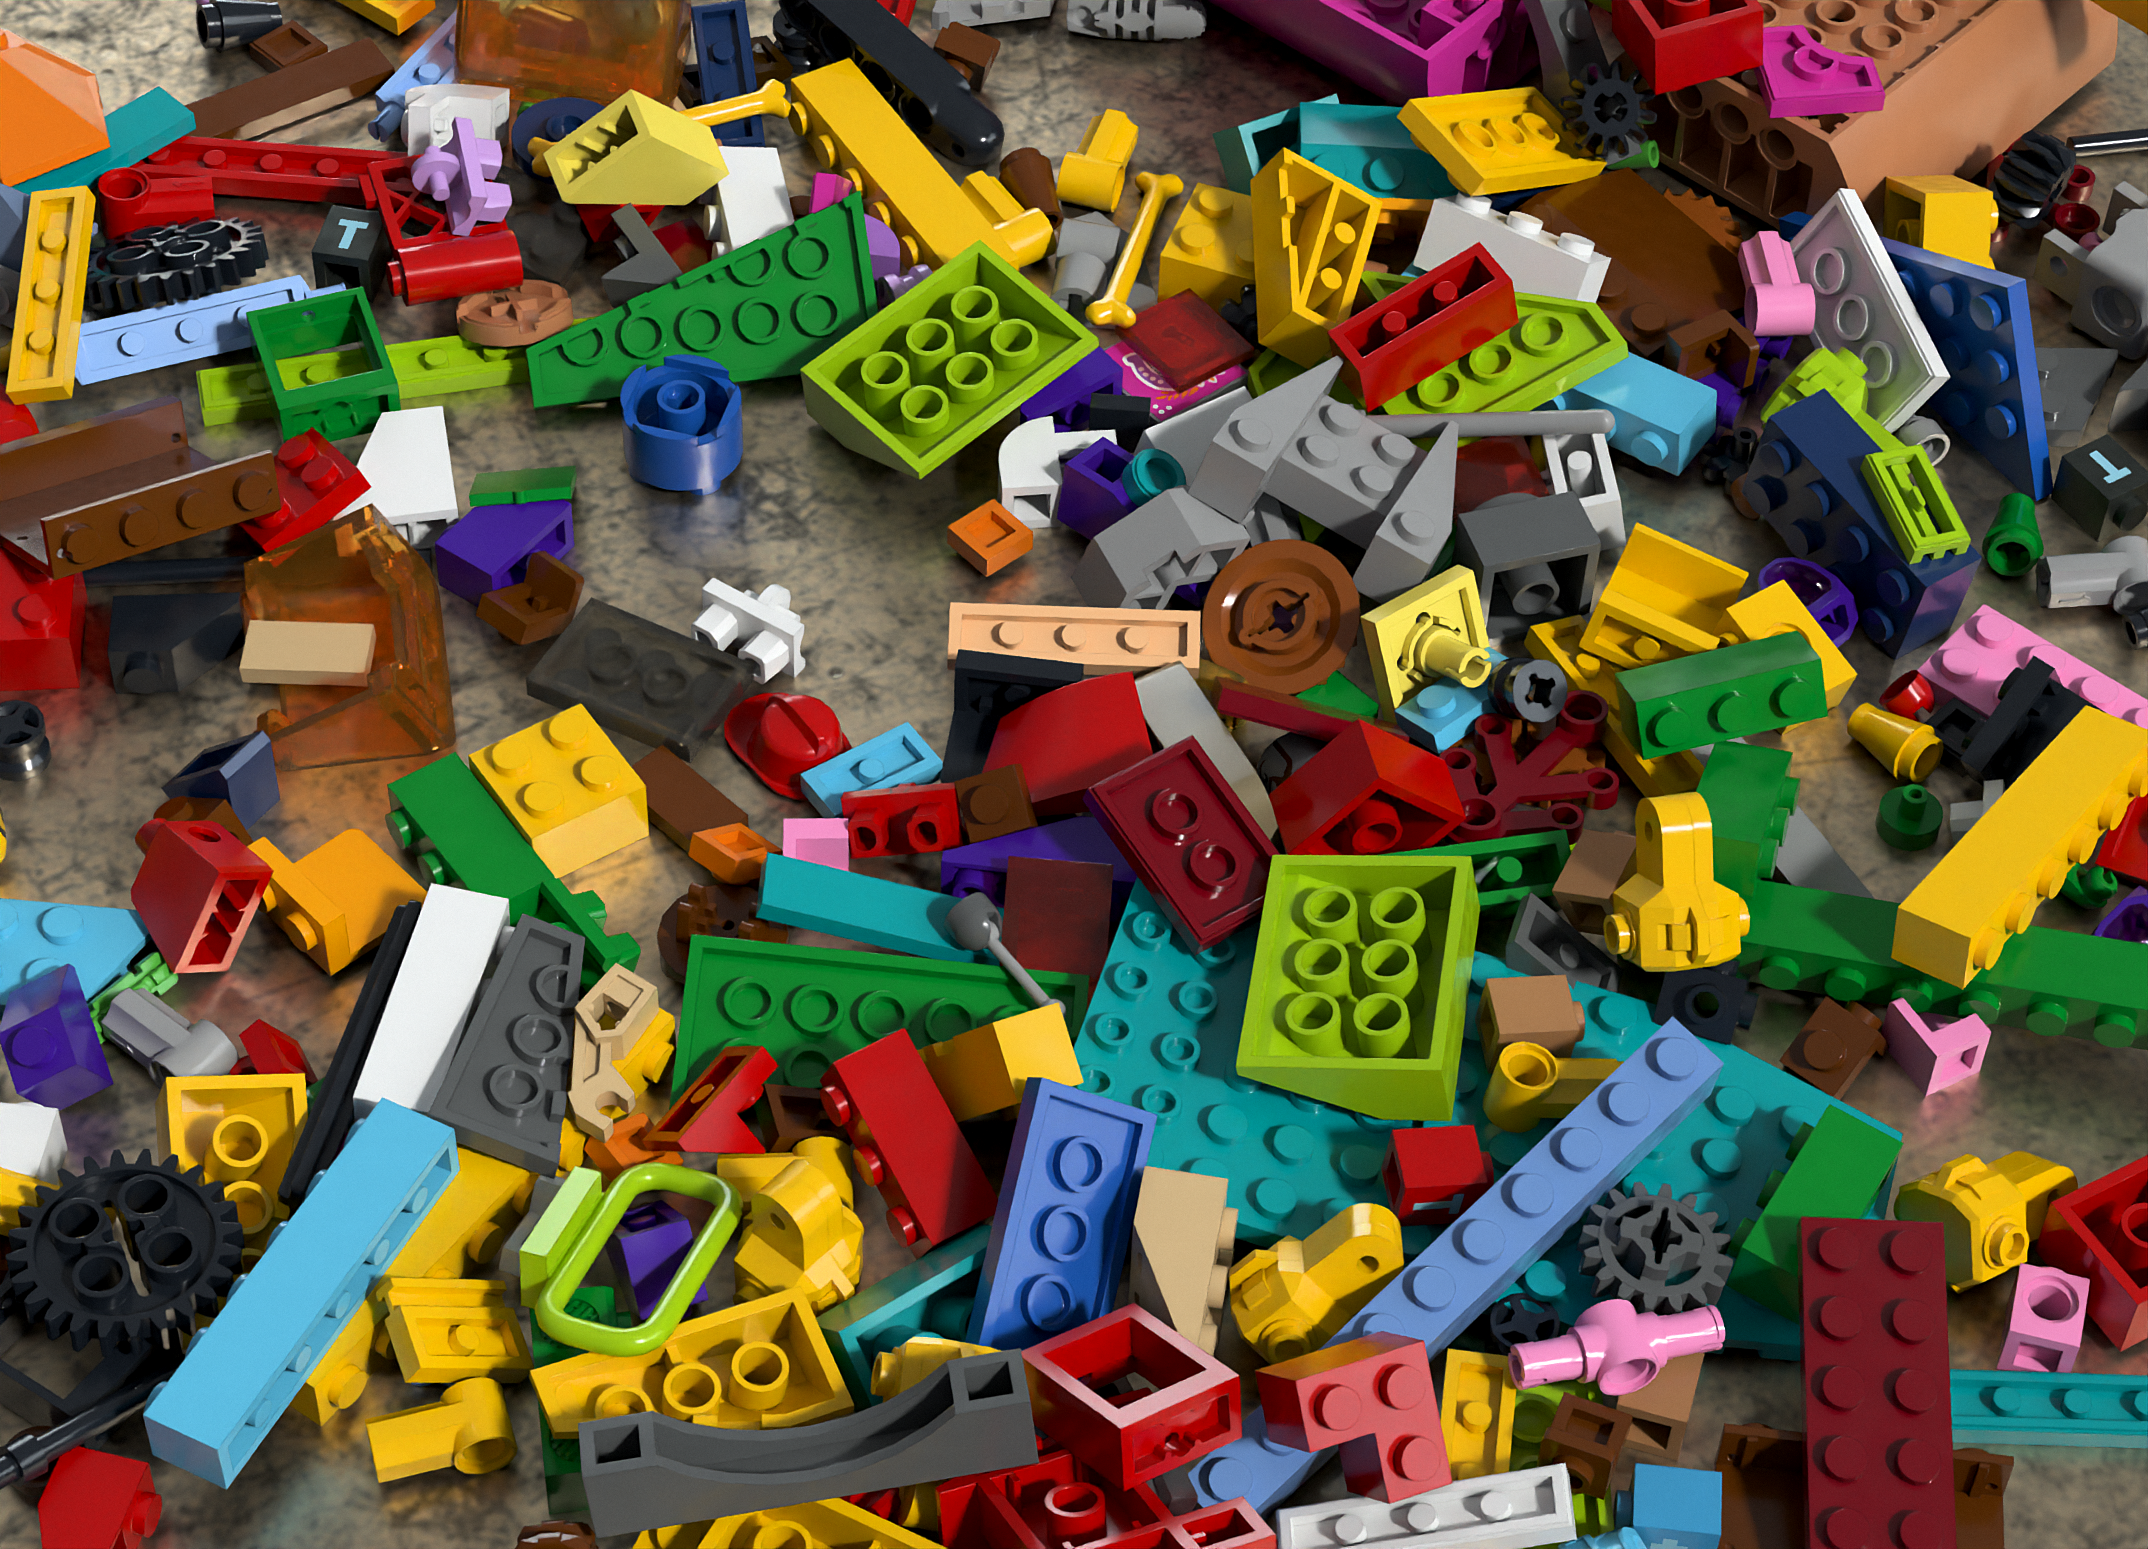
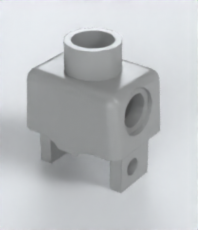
M2123 181L2113 188L2102 229L2110 237L2089 252L2054 228L2043 236L2033 279L2073 306L2069 318V323L2108 348L2117 349L2118 354L2133 360L2148 353V196L2126 181Z

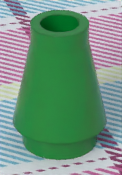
M2011 493L2004 496L1999 502L1998 512L1983 539L1982 552L1989 565L1996 572L2005 576H2020L2029 572L2037 564L2039 556L2043 555L2044 546L2035 517V504L2033 500L2022 493Z

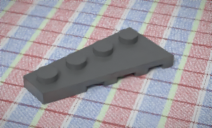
M522 913L427 1117L454 1128L456 1142L554 1179L560 1160V1138L566 1108V1087L569 1064L572 1057L575 1006L578 1004L585 937Z

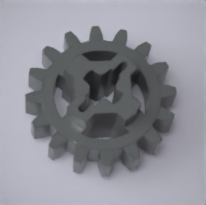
M1634 1182L1628 1199L1616 1189H1612L1608 1192L1604 1206L1593 1204L1590 1208L1576 1250L1583 1253L1578 1266L1579 1275L1595 1276L1590 1290L1593 1298L1610 1294L1614 1299L1627 1300L1634 1306L1637 1314L1653 1311L1657 1315H1671L1681 1313V1311L1686 1312L1705 1307L1706 1304L1715 1306L1720 1299L1733 1266V1259L1725 1256L1731 1242L1730 1235L1713 1233L1719 1216L1715 1211L1698 1215L1694 1211L1697 1196L1692 1193L1681 1202L1672 1199V1191L1669 1184L1663 1183L1656 1196L1648 1195L1646 1188L1641 1182Z

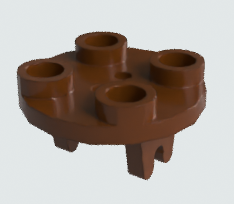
M692 882L688 893L677 898L662 915L657 932L662 972L668 978L685 985L691 934L789 944L787 925L756 917L759 892L750 887L725 883L702 886Z

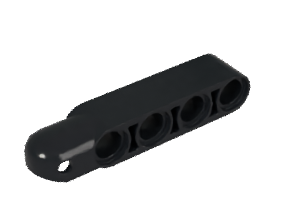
M779 0L782 14L794 29L832 62L836 63L850 58L905 124L919 136L925 137L952 162L960 165L976 166L986 164L998 156L1003 145L1005 132L1003 124L997 115L972 94L966 79L953 66L876 0ZM956 143L963 148L964 154L959 153Z

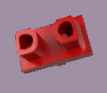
M914 782L901 783L895 788L844 792L840 798L843 817L848 818L847 828L851 859L939 852L966 846L967 844L966 832L961 819L960 803L954 782L918 786Z

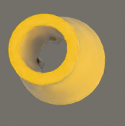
M1869 703L1860 705L1848 721V735L1858 740L1899 781L1909 779L1914 783L1922 782L1932 774L1941 760L1944 749L1943 741L1936 737L1935 730L1930 725L1880 710Z

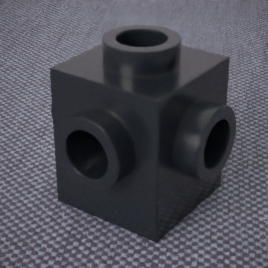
M1735 958L1717 966L1666 972L1652 1022L1663 1026L1673 1016L1693 1035L1730 1045L1737 1029L1749 1033L1759 994L1747 991L1752 975L1738 971L1740 960ZM1710 992L1714 994L1718 1000L1719 1007L1717 1009H1707L1702 1006L1699 1001V993Z

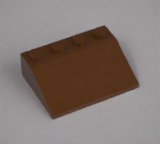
M1629 167L1537 193L1514 210L1540 219L1543 222L1541 230L1558 237L1561 236V233H1571L1587 238L1595 243L1594 252L1611 258L1596 303L1627 342L1628 352L1661 366L1667 333L1675 330L1678 326L1684 323H1692L1722 309H1726L1735 319L1744 315L1746 288L1738 258Z

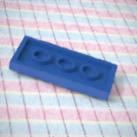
M1027 1077L965 1343L991 1347L1000 1351L1021 1348V1351L1113 1312L1157 1114L1043 1077Z

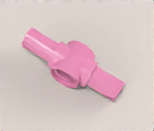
M1607 1300L1597 1303L1584 1311L1576 1320L1574 1327L1568 1329L1566 1335L1537 1342L1511 1345V1353L1508 1354V1365L1512 1380L1519 1391L1542 1384L1576 1379L1581 1384L1596 1381L1599 1389L1607 1395H1625L1648 1385L1657 1376L1660 1368L1665 1367L1667 1360L1689 1354L1722 1349L1723 1345L1721 1342L1725 1341V1328L1721 1314L1714 1305L1671 1315L1657 1316L1653 1311L1637 1314L1634 1306L1627 1300Z

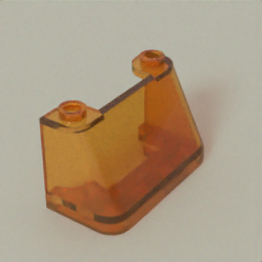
M457 0L453 65L454 78L458 84L509 88V99L539 103L553 98L573 97L590 100L604 107H607L630 89H633L671 109L674 105L691 49V0Z
M373 503L244 563L246 591L242 593V602L251 620L374 624L377 637L371 670L367 674V687L279 684L281 712L277 709H270L261 713L257 717V730L253 732L263 730L269 737L274 763L278 769L290 772L431 756L454 745L456 742V732L441 602L437 583L421 555Z

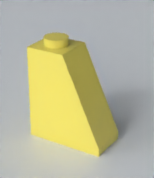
M630 89L543 153L562 201L569 204L631 203L633 205H687L730 174L710 127L633 89Z

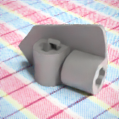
M1098 211L1073 219L1064 217L1056 254V273L1050 298L1084 327L1124 329L1115 325L1094 326L1085 317L1086 307L1103 299L1129 235L1128 232L1119 228ZM1145 257L1126 302V305L1136 315L1135 323L1129 328L1144 327L1161 317Z

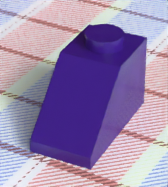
M1099 346L1022 403L1020 408V425L1036 418L1053 416L1055 433L1079 432L1089 428L1091 393L1122 395L1123 368Z
M560 499L527 502L524 504L511 503L474 507L459 522L448 526L434 543L439 585L478 607L483 593L523 583L533 553L544 550L560 560L575 546L571 503Z
M68 963L10 992L0 1023V1044L18 1095L44 1107L58 1108V1111L114 1084L74 966Z
M663 1200L626 1210L604 1245L628 1309L640 1320L647 1319L694 1243L689 1220ZM704 1282L682 1319L692 1314L691 1305L709 1300Z

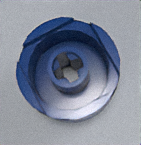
M678 354L664 357V365L646 371V364L637 368L624 382L620 394L623 449L630 477L639 483H649L668 490L689 491L700 496L709 495L717 491L721 486V480L734 471L743 455L741 390L738 384L735 386L729 379V371L714 360L696 355Z

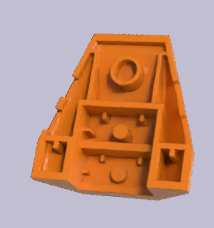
M0 29V183L11 187L111 147L96 75L63 55L3 29Z

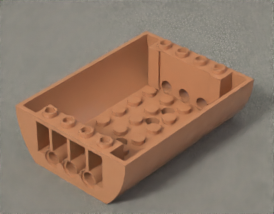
M1757 0L1764 9L1763 27L1804 25L1812 39L1827 49L1848 56L1873 58L1886 94L1883 110L1769 118L1752 68L1732 76H1723L1687 86L1678 91L1658 94L1648 103L1640 105V109L1651 110L1657 113L1656 122L1653 124L1635 123L1645 131L1648 136L1647 140H1655L1657 142L1660 162L1780 230L1779 218L1795 211L1814 216L1840 188L1855 189L1877 234L1883 237L1886 176L1953 175L1966 181L1972 179L1996 156L2006 151L2019 137L2034 128L2114 62L2118 42V17L2105 11L2090 0ZM1626 51L1614 60L1622 63L1621 81L1625 82L1635 70H1638ZM1644 77L1633 87L1636 94L1646 89H1651Z

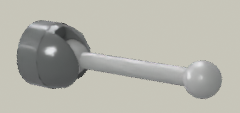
M978 892L958 902L948 913L944 921V928L950 936L966 950L978 951L988 948L1040 1008L1059 1002L1063 1018L1065 1019V1005L1060 1000L1050 999L999 941L1003 921L997 907L984 893Z

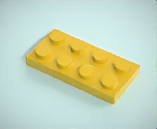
M1535 86L1409 99L1397 115V118L1411 132L1410 137L1413 143L1422 151L1433 155L1448 171L1449 181L1458 190L1470 196L1574 183L1598 176L1607 165L1604 159H1595L1594 148L1589 143L1580 151L1574 148L1573 144L1580 136L1579 132L1576 129L1567 132L1562 131L1561 123L1566 119Z

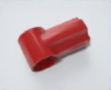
M120 167L105 172L98 181L101 229L107 239L125 238V232H132L148 225L166 226L168 222L175 220L178 224H181L194 217H199L201 222L215 217L212 176L149 179L141 170Z

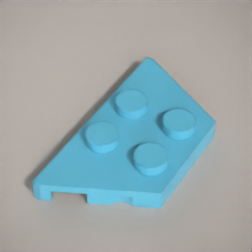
M0 898V1021L2 1020L10 992L68 963L75 967L87 1004L128 971L132 972L130 960L149 941L154 942L138 911Z

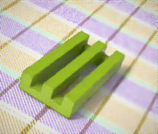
M1921 444L1865 455L1860 469L1909 565L1920 563L1925 554H1929L1930 558L1934 560L1943 558L1946 550L1950 549L1954 555L1966 553L1971 538ZM1902 463H1907L1921 492L1917 486L1912 485ZM1926 502L1942 531L1941 534L1937 533L1924 508Z

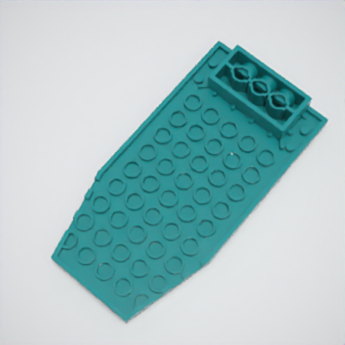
M1138 876L1073 1048L1084 1083L1072 1087L1158 1115L1146 1166L1227 1178L1226 1207L1239 1209L1235 1238L1266 1248L1272 1247L1288 1235L1303 1241L1341 1211L1355 1204L1373 1203L1390 1210L1381 1168L1392 1130L1474 1125L1480 1152L1487 1151L1491 1156L1495 1184L1564 1119L1541 1118L1535 1128L1527 1132L1516 1133L1505 1131L1495 1126L1487 1118L1483 1110V1097L1493 1073L1488 1074L1475 1021L1486 979L1529 977L1530 975L1507 968L1505 959L1475 950L1452 1121L1382 1120L1237 1075L1236 1061L1261 920L1194 956ZM1576 981L1573 990L1568 983L1572 1001H1579L1582 1004L1585 1016L1584 1038L1581 1042L1575 1043L1571 1058L1616 1059L1617 1061L1625 1062L1662 1027L1652 1022L1656 1004ZM1694 1035L1724 1062L1711 1095L1612 1189H1616L1628 1199L1634 1182H1641L1646 1188L1648 1195L1657 1196L1662 1184L1665 1183L1671 1187L1672 1199L1681 1202L1692 1193L1697 1196L1694 1211L1698 1215L1715 1211L1719 1217L1713 1233L1729 1234L1732 1240L1745 1217L1757 1222L1764 1211L1756 1206V1202L1774 1169L1786 1174L1793 1162L1785 1159V1155L1800 1126L1805 1122L1815 1127L1829 1104L1899 1141H1902L1903 1133L1732 1044L1728 1045ZM1897 1160L1885 1186L1865 1219L1885 1220ZM1608 1193L1597 1203V1205L1604 1206ZM1589 1211L1482 1314L1491 1316L1492 1309L1498 1301L1510 1294L1528 1293V1295L1536 1300L1549 1302L1557 1311L1560 1321L1558 1337H1560L1561 1335H1566L1570 1327H1574L1578 1317L1588 1308L1597 1303L1613 1300L1614 1298L1610 1294L1593 1298L1590 1290L1595 1276L1579 1275L1578 1266L1583 1253L1576 1250ZM1453 1223L1401 1227L1404 1258L1403 1270ZM1726 1254L1725 1256L1733 1259L1734 1266L1736 1259ZM1725 1284L1720 1299L1715 1305L1724 1323L1725 1341L1721 1342L1723 1345L1722 1349L1705 1353L1723 1354L1725 1347L1756 1349L1761 1358L1800 1361L1799 1325ZM1520 1300L1526 1311L1534 1314L1545 1312L1536 1303ZM1510 1302L1504 1303L1511 1310Z

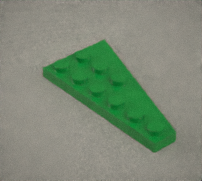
M861 190L815 214L811 213L796 220L792 225L760 240L756 239L695 268L649 293L645 292L609 312L594 319L590 318L527 348L525 354L534 411L620 400L623 384L634 370L645 364L646 371L664 365V357L678 354L701 356L720 363L729 371V379L735 386L737 384L744 385L800 378L801 368L879 313Z
M691 934L669 1110L727 1046H763L779 1065L764 1082L766 1084L822 1089L823 1086L819 1080L833 1062L903 1028L906 1029L915 1048L919 1050L925 1046L951 1040L956 1035L1040 1007L1004 966ZM1024 969L1050 999L1060 1000L1065 1005L1066 1017L1064 1021L1074 1048L1087 1013L1089 975ZM754 1104L737 1114L755 1111Z

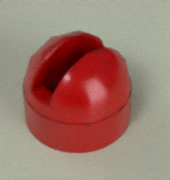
M1911 670L1895 680L1882 693L1879 703L1889 713L1920 722L1914 713L1923 707L1931 714L1935 704V695L1932 687L1919 671Z

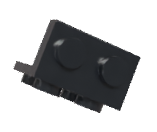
M958 649L954 678V712L940 775V783H952L981 774L1000 719L1018 707L1044 694L1083 681L1084 664Z
M2033 655L2024 669L2016 667L2007 676L1998 692V699L2001 702L1989 719L1986 721L1981 718L1970 728L1961 745V751L1964 754L1960 760L1971 779L1984 786V781L2003 779L2006 791L2085 705L2100 711L2103 710L2064 687L2055 668Z

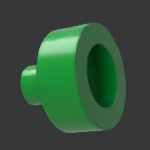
M1911 784L1897 787L1888 791L1880 801L1875 821L1876 830L1879 836L1894 848L1904 851L1923 850L1931 846L1938 837L1943 819V808L1937 798L1923 786Z

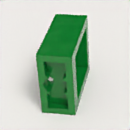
M363 286L246 312L253 358L283 444L294 436L304 434L311 427L318 431L328 442L372 433L382 412L401 410L398 382ZM305 311H312L309 315H302ZM358 342L368 372L285 391L275 360Z

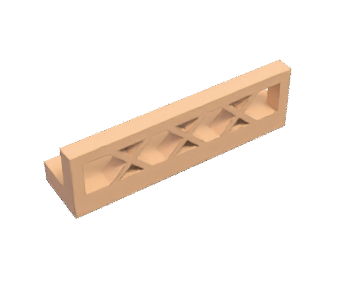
M950 602L947 670H955L958 649L1081 663L1084 664V675H1108L1132 671L1133 676H1143L1180 660L1193 678H1198L1200 611Z

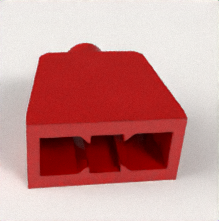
M164 818L148 821L138 830L135 837V843L145 855V859L131 888V901L168 967L174 974L228 971L274 871L266 862L219 823L210 820L168 821Z

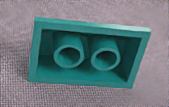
M1299 102L1297 154L1377 198L1434 200L1457 195L1459 191L1449 181L1448 171L1433 155L1422 151L1413 143L1410 137L1411 132L1397 118L1403 107Z
M978 1224L816 1317L854 1403L853 1411L855 1413L883 1403L882 1396L871 1394L872 1370L876 1356L880 1351L891 1353L894 1347L901 1346L913 1336L942 1338L965 1343L992 1226Z

